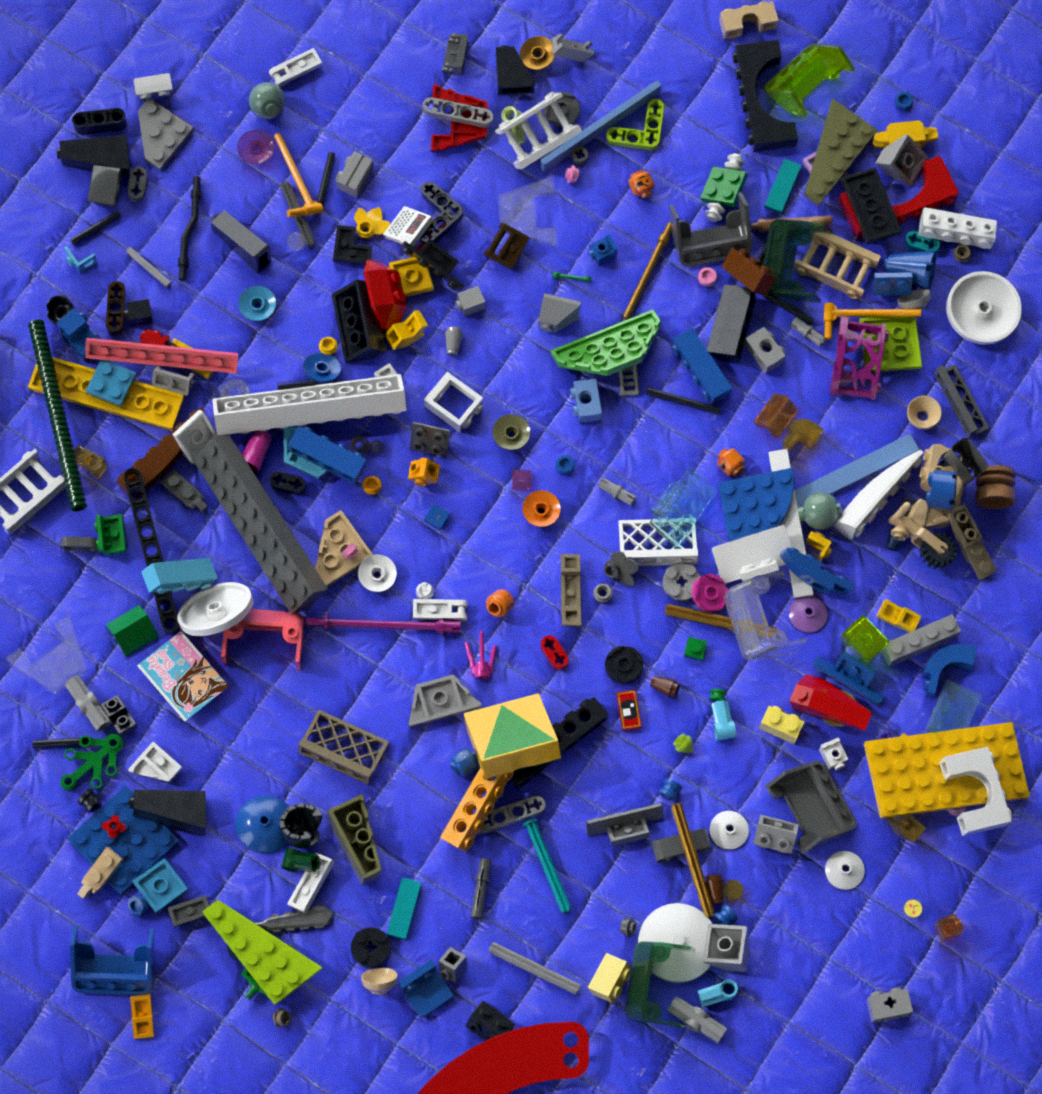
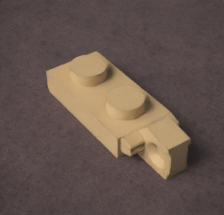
M106 847L81 881L83 886L77 894L84 899L88 898L91 893L95 894L101 890L123 859L110 847Z

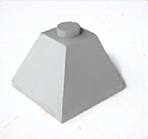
M905 134L886 146L875 163L886 175L907 186H911L928 156L909 135Z
M544 293L538 328L545 332H557L579 320L581 302Z
M708 924L703 962L726 971L747 972L749 960L748 927Z

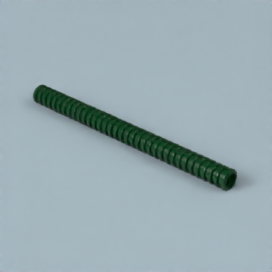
M36 319L28 323L29 333L31 334L34 354L36 355L35 359L37 360L39 376H41L40 380L42 381L44 397H46L45 402L47 403L50 423L52 424L54 440H56L55 445L57 446L56 449L59 461L61 462V471L63 472V478H65L64 483L67 489L69 505H71L70 509L71 511L78 512L87 508L86 498L84 497L82 481H80L81 477L77 460L75 459L73 443H71L72 438H70L71 434L67 417L65 416L63 400H61L62 396L60 395L58 379H56L57 374L55 373L47 332L45 331V323L43 320Z

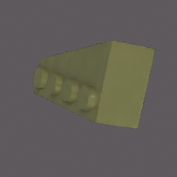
M363 794L329 809L326 815L361 885L379 878L382 871Z

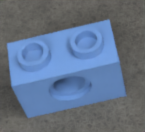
M596 379L574 381L573 388L570 389L571 399H575L576 406H573L574 417H578L579 423L601 420L602 410ZM588 399L590 403L584 404L581 400Z

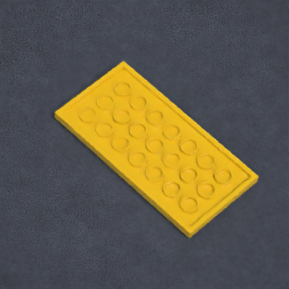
M1013 722L865 741L864 748L880 819L986 804L988 793L985 785L979 779L973 776H961L945 780L939 763L946 756L988 747L994 756L993 764L995 770L1000 775L999 783L1001 789L1005 791V801L1029 798V790Z

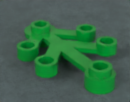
M110 734L105 739H94L87 735L80 738L79 742L83 748L90 746L103 747L98 752L75 751L73 748H68L65 751L64 755L68 761L75 759L88 760L74 773L64 775L61 778V787L65 791L74 790L77 785L76 781L93 766V778L90 784L94 790H99L102 787V759L108 753L109 765L105 769L106 775L114 777L117 774L116 756L123 748V740L117 734ZM88 739L89 743L87 745H83L82 740ZM112 740L117 742V745L114 747L110 745ZM70 751L74 753L72 758L67 757V753ZM111 767L115 769L113 774L108 773V769ZM71 779L72 784L66 785L65 780ZM95 780L100 782L98 787L93 786Z

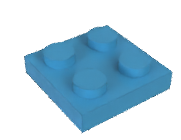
M100 360L86 389V394L122 407L137 374L132 370L107 360Z
M165 858L132 881L156 914L188 891V888Z

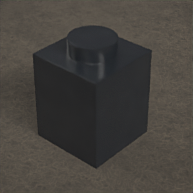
M149 299L127 302V309L124 310L126 321H130L131 327L153 323Z

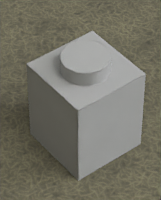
M479 286L457 293V301L455 303L458 311L463 312L464 317L485 309V300Z

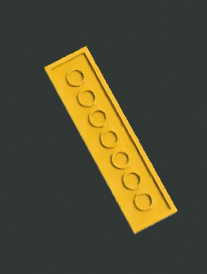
M52 357L62 400L173 431L184 400L183 394L134 381L122 407H118L86 394V389L96 369ZM37 363L28 384V390L44 394Z

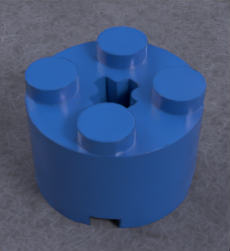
M934 470L933 473L929 472L928 484L931 487V491H927L926 503L930 508L954 510L951 504H955L957 472Z

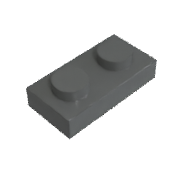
M206 895L168 907L174 928L206 918L202 911L208 908L209 904Z

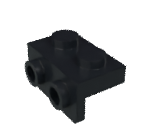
M482 1001L471 1014L465 1026L471 1032L487 1041L495 1036L511 1031L515 1023L485 1001Z

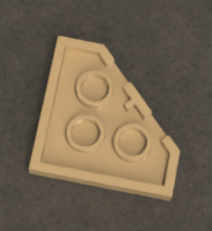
M342 510L325 520L315 566L318 574L328 587L358 568L366 557L373 555ZM351 542L355 546L358 545L356 549L358 553L351 560L349 558L345 560L341 553Z

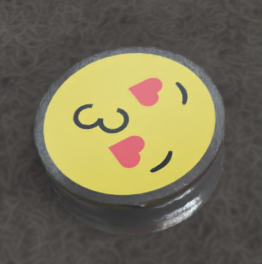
M909 899L904 903L902 911L906 918L914 920L921 916L923 906L920 901Z

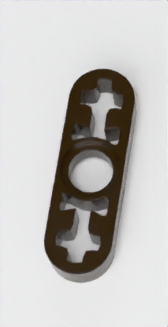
M114 281L108 287L106 328L112 335L120 334L124 327L126 290L124 284L120 281ZM116 287H119L120 291L118 292V299L115 298L114 293ZM113 304L121 306L118 312H113L110 308ZM113 317L116 318L117 325H119L116 326V329H112L111 326L114 322Z

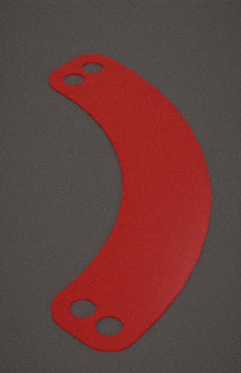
M571 1021L543 1023L506 1032L472 1047L448 1063L426 1083L418 1094H508L533 1083L577 1078L587 1070L589 1065L588 1033L581 1024ZM569 1032L575 1033L578 1036L577 1045L567 1047L563 1041L565 1034ZM567 1053H574L578 1057V1064L573 1068L567 1067L563 1062L564 1056Z

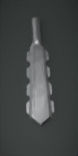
M319 905L312 907L306 914L301 911L296 913L289 911L281 916L273 914L264 921L254 923L263 929L272 930L274 933L280 932L282 929H285L287 932L294 931L295 928L300 930H308L310 927L319 929L329 925L334 914L326 907Z

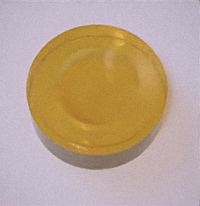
M729 880L724 885L723 894L729 900H738L743 894V886L737 880Z

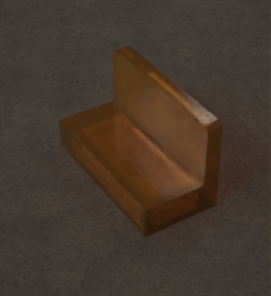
M774 393L754 420V423L757 427L768 429L774 438H778L798 409L787 396Z

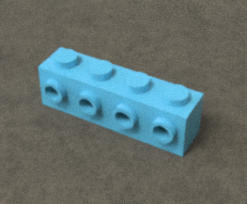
M210 558L157 562L150 564L141 571L149 593L158 592V594L171 590L172 592H178L182 589L187 591L196 588L207 589L212 586V582L218 579Z

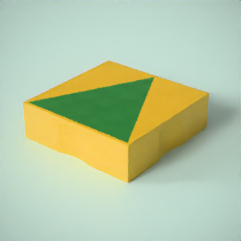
M539 693L464 713L467 733L473 748L477 752L478 762L485 779L506 774L519 768L535 766L561 758L558 739Z

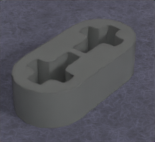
M139 166L133 168L130 172L128 196L131 201L140 202L144 199L146 193L147 172L143 167ZM138 173H141L142 176H140V180L137 182L136 176ZM136 187H138L139 193L137 196H134Z
M65 536L61 538V549L66 551L94 552L97 551V539Z

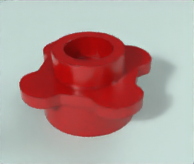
M113 815L108 822L102 824V828L108 832L111 839L116 838L121 832L126 830L125 824L119 821L117 815Z

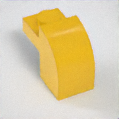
M420 310L413 311L405 322L393 324L384 335L393 350L400 349L424 336L423 331L428 324Z

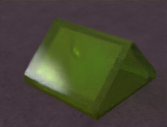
M864 615L841 634V641L860 661L868 666L890 643Z

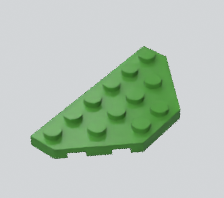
M650 310L550 350L551 356L558 367L609 376L643 361L661 328V320L654 310Z

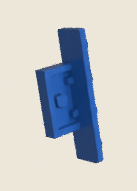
M845 651L842 652L835 666L821 657H817L812 664L819 673L827 674L836 683L847 686L851 692L862 695L872 704L879 705L885 697L869 687L877 670Z

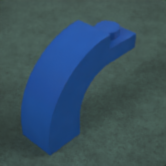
M954 644L937 651L928 661L922 674V678H926L923 690L926 691L925 697L933 699L939 675L945 669L958 667L971 670L974 665L977 647L966 644Z

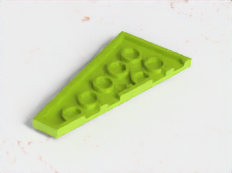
M219 900L202 911L203 915L275 1006L323 969L320 965Z

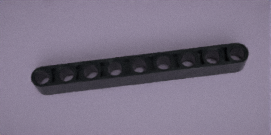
M129 468L124 473V480L146 566L148 567L152 563L164 561L141 473L136 468ZM131 474H135L138 476V479L135 482H130L128 480V477ZM139 492L143 494V497L140 500H134L132 498L133 495ZM146 511L148 515L146 518L141 519L137 517L138 512ZM145 529L152 530V535L144 537L142 532ZM154 547L157 549V553L155 555H148L146 553L147 549ZM167 591L161 594L153 592L164 632L168 635L176 634L180 629V625L177 619L172 592ZM164 602L171 604V608L167 611L161 609V605ZM168 621L176 623V627L173 629H167L165 625Z

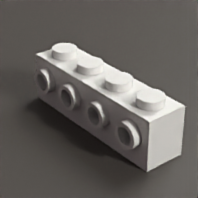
M924 207L920 217L918 236L991 249L996 238L997 221Z

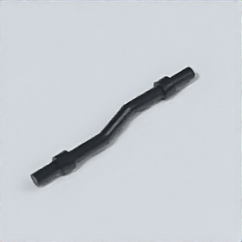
M199 176L193 177V189L190 196L192 199L191 218L181 237L180 257L178 258L177 265L179 267V281H186V271L189 267V259L187 258L188 239L199 218V201L202 198V191L200 190L201 177Z

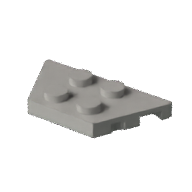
M454 675L417 684L411 708L409 728L481 708L482 705Z

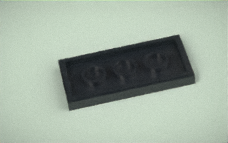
M876 167L841 178V184L867 245L902 234L901 227Z

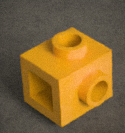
M428 458L411 461L408 479L421 487L437 483L440 465Z

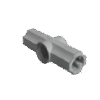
M76 676L67 681L65 684L66 688L75 699V703L84 716L88 717L95 730L99 732L106 729L112 722L82 679Z
M677 996L667 1012L685 1022L684 1024L696 1033H702L717 1044L727 1030L725 1026L710 1018L706 1011L696 1006L693 1007Z

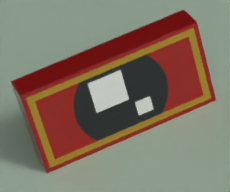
M636 690L616 692L622 731L641 729L642 725Z

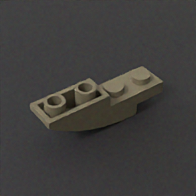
M963 504L948 513L952 530L967 563L971 564L977 578L982 580L997 571L981 540L983 537L966 505Z

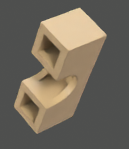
M763 1L752 6L744 5L737 9L729 8L720 12L719 23L724 39L742 36L743 23L746 21L754 22L758 26L759 32L777 29L779 20L773 1Z

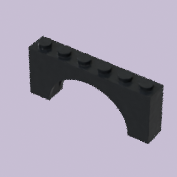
M779 40L735 45V51L732 52V62L736 63L737 67L735 69V77L740 82L738 92L739 96L743 97L741 108L742 112L746 113V118L744 119L745 128L749 129L750 133L748 135V144L752 146L753 152L795 147L798 142L795 122L781 121L769 115L760 105L755 90V84L759 76L766 69L781 62L782 54Z

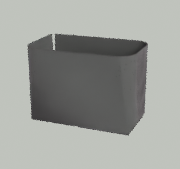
M93 165L88 201L116 206L122 168Z
M968 438L959 440L943 456L965 485L977 478L988 468V463ZM954 452H958L961 454L962 462L959 460V458L956 456ZM966 467H969V468H971V469L973 470V472H974V476H973V477H972V475L969 473V471L966 469Z

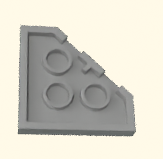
M148 98L138 110L145 161L161 171L194 129L191 125Z

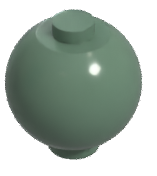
M263 82L252 89L249 95V106L256 116L262 119H273L284 110L286 103L285 94L278 85L271 82Z
M817 492L810 495L805 500L804 506L798 507L800 522L806 521L811 528L816 530L831 528L837 523L839 514H842L841 503H837L835 497L825 492Z

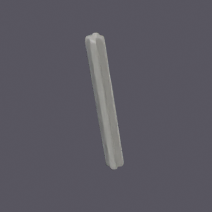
M495 942L489 948L491 954L573 994H577L580 989L579 983Z

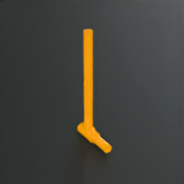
M275 134L274 138L305 201L302 208L287 210V216H308L322 213V204L312 201L281 134Z
M825 303L823 322L825 323L824 337L827 341L832 340V323L837 317H921V309H837L833 303Z

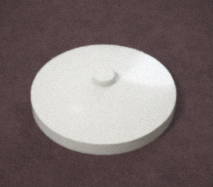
M986 271L973 272L960 278L949 292L946 302L947 317L953 329L964 339L976 344H994L1007 338L1018 325L1022 311L1021 300L1014 286L1004 277Z
M235 582L216 584L191 596L179 609L177 619L181 629L189 635L207 636L231 628L245 618L253 606V597L249 588L243 584Z
M673 903L654 910L643 922L638 936V951L643 964L654 976L666 982L686 983L699 978L711 966L703 962L708 924H712V922L699 909L687 904Z

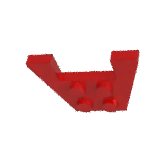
M433 84V98L485 109L488 108L487 101L466 94L464 96L455 93L454 90H446L440 88L439 85ZM464 111L461 115L464 118H470L472 113ZM484 115V117L482 118V121H486V119H487V116H486V115ZM451 121V135L431 134V153L486 139L487 128Z

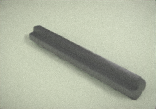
M288 181L281 183L280 188L290 210L300 208ZM304 215L294 216L306 247L315 246L316 242Z

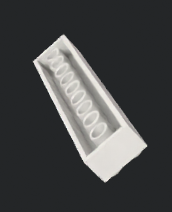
M401 374L213 399L217 436L234 433L247 434L256 430L285 429L295 425L323 424L333 420L361 419L364 416H381L386 413L399 414L402 411H407Z

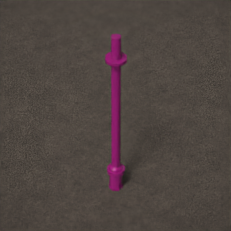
M325 614V619L306 618V626H323L325 631H328V627L435 630L439 634H443V632L460 633L461 621H443V619H439L436 622L329 619L328 614Z

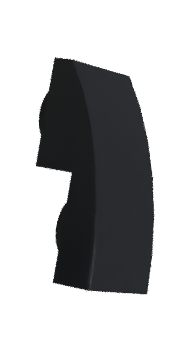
M118 695L101 704V707L121 738L138 729L137 724Z

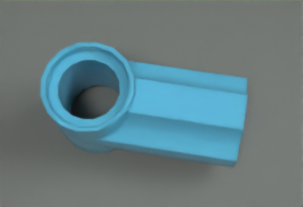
M722 700L712 703L716 741L736 738L735 724L731 719L728 701Z
M729 979L720 984L697 991L702 1007L734 999L738 992L736 982ZM725 986H732L734 993L730 995L724 993L723 988Z

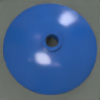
M261 795L248 800L240 808L236 817L235 827L239 840L245 847L256 853L267 854L282 849L288 842L281 833L279 821L281 815L284 814V811L289 806L283 800L270 795ZM263 818L268 819L266 824L261 823Z

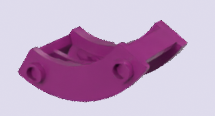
M841 316L830 394L837 395L839 393L875 400L876 394H880L881 383H878L884 342L888 340L889 331H885L886 324L883 323L880 326L848 321V317ZM864 333L878 335V339L873 341L871 339L872 335L865 339L863 335ZM855 340L857 341L854 347H849L847 345L848 341H851L852 343H854ZM861 344L868 351L872 360L863 369L856 372L855 364L850 359L844 357V354L854 352ZM878 346V353H876L873 347ZM845 365H849V366L851 367V369H852V374H851V375H850V370H849L848 372H845V371H844V366H845ZM875 367V374L869 373ZM860 379L861 384L865 386L864 381L869 379L871 381L870 390L857 388V380ZM853 382V387L840 386L841 384Z

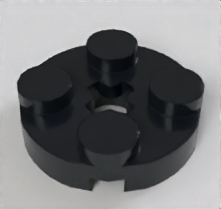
M377 928L362 929L352 939V957L362 967L377 968L390 955V941L385 932ZM369 943H373V946L377 947L373 949V953H369L368 949H365V946H368Z

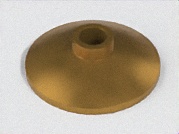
M535 36L526 40L520 49V58L524 65L531 70L547 68L552 64L556 56L552 55V41L544 36Z

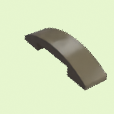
M561 554L562 626L581 627L580 554Z

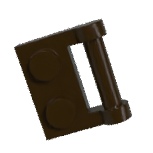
M501 222L499 225L500 229L483 255L513 270L530 237ZM505 233H510L499 255L494 254Z

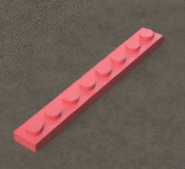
M94 338L86 339L85 358L236 374L239 353Z

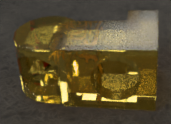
M80 445L75 447L74 454L76 455L75 459L77 460L78 467L99 479L108 467L105 458Z

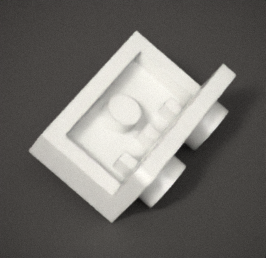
M169 73L134 79L136 97H140V99L151 98V95L154 94L166 96L170 95L169 92H173Z

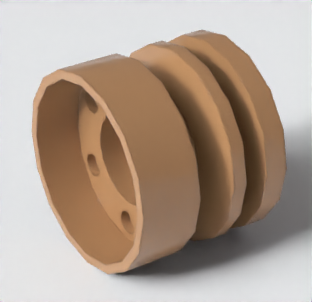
M988 466L987 470L979 475L975 481L978 487L975 491V503L987 509H1004L1015 505L1016 490L1013 486L1016 484V471L1007 466Z

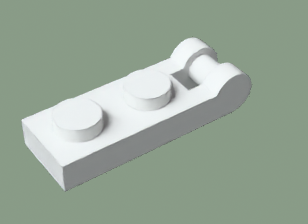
M312 48L271 68L269 74L275 79L274 83L281 88L286 83L321 67L322 61L315 49ZM284 71L286 75L281 77L280 73Z
M413 599V620L443 619L467 621V614L465 613L467 601ZM452 607L458 608V613H452Z

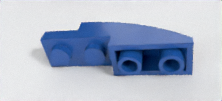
M792 547L780 552L779 556L787 567L799 579L823 594L834 590L844 595L852 591L854 583L848 581L846 577L831 574V571L827 569H820L822 562L816 560V557L804 555L798 549Z

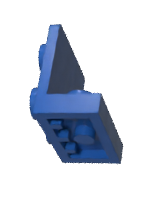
M432 959L398 982L399 988L420 1018L425 1017L453 997V993L437 972L436 965Z

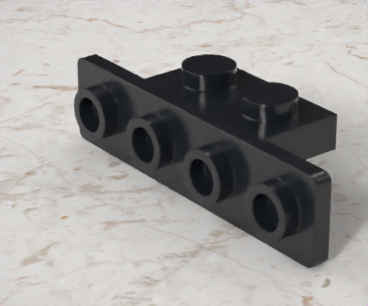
M428 239L420 251L407 241L400 245L405 254L410 257L413 255L417 258V262L422 267L430 268L433 271L432 274L438 279L443 278L447 281V285L451 289L460 291L464 288L462 283L450 275L459 261L432 240Z

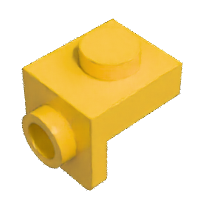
M810 532L806 544L821 551L819 561L822 562L824 558L828 559L832 551L830 548L832 541L826 539L819 532Z

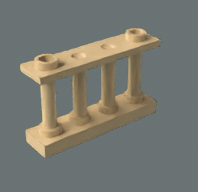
M813 226L808 238L812 243L803 261L796 259L793 270L802 276H809L842 291L852 299L857 298L861 300L864 290L860 286L869 268H877L881 256ZM823 245L829 250L820 268L817 269L809 264L818 246ZM835 253H841L846 258L837 276L826 273ZM852 260H856L862 263V267L852 285L843 279Z

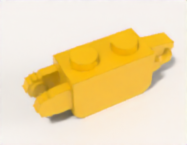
M919 120L890 123L886 131L878 132L874 135L872 145L874 148H885L907 134L920 148H924L926 143L938 140L937 128L924 127L923 123Z

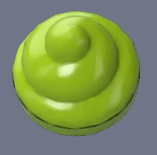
M683 733L674 741L675 750L679 753L693 752V741L689 735L686 736Z

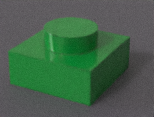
M688 637L684 657L703 661L707 641Z

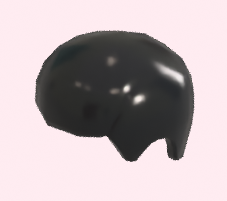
M64 295L53 296L46 303V315L55 325L66 314L75 309L73 303Z

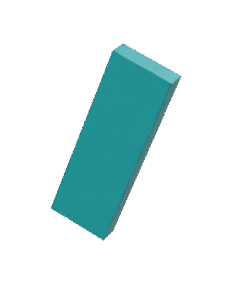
M784 158L764 208L782 214L801 169L800 164Z
M402 877L387 936L406 940L421 882Z

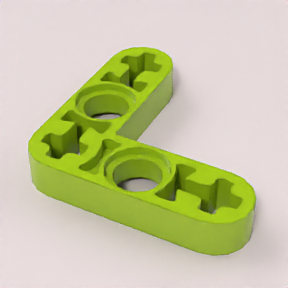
M653 99L648 103L644 131L611 127L606 134L607 142L613 146L648 151L657 149L664 112L663 102L659 99ZM654 105L658 106L656 116L653 115ZM655 121L658 123V127L650 128L648 123ZM613 133L617 134L616 139H612ZM650 134H654L653 144H649ZM635 135L638 140L632 143L628 140V137Z

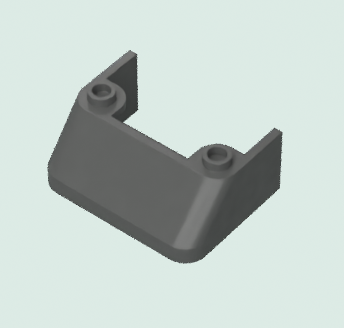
M742 192L738 193L739 209L727 214L725 226L691 232L689 224L686 221L679 220L673 205L669 206L672 234L678 258L683 266L690 267L726 260L732 248L737 250L743 248L751 252L752 238L749 205Z

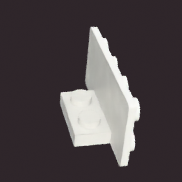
M781 525L712 547V552L720 578L726 584L738 579L742 581L779 570V566L786 565L779 556L780 552L791 547L786 527Z

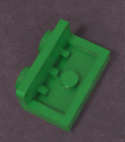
M100 514L96 515L97 521L94 522V526L98 533V539L96 540L98 551L102 552L105 556L128 552L124 516L122 514L102 517Z

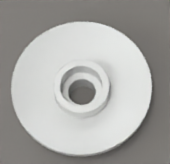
M375 554L368 556L359 566V581L366 589L372 592L385 591L396 580V567L392 560L384 555ZM379 572L381 576L375 578L373 574Z
M724 811L713 818L709 832L711 839L718 847L733 850L745 843L749 834V827L744 817L739 813ZM732 826L733 831H727L726 827Z
M839 851L833 854L825 866V874L828 881L834 887L841 890H850L858 886L865 873L862 860L856 854L849 851ZM843 866H848V867H849V871H848V872L843 871V870H842V867H843Z

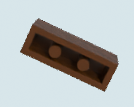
M732 248L722 268L754 293L766 297L777 278L771 273L772 269L765 265H760L761 261L753 256L750 257V252L747 250Z

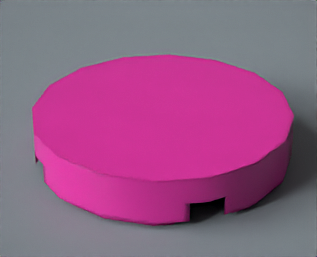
M706 574L694 582L692 586L693 601L704 612H716L726 605L729 591L722 578L714 574Z

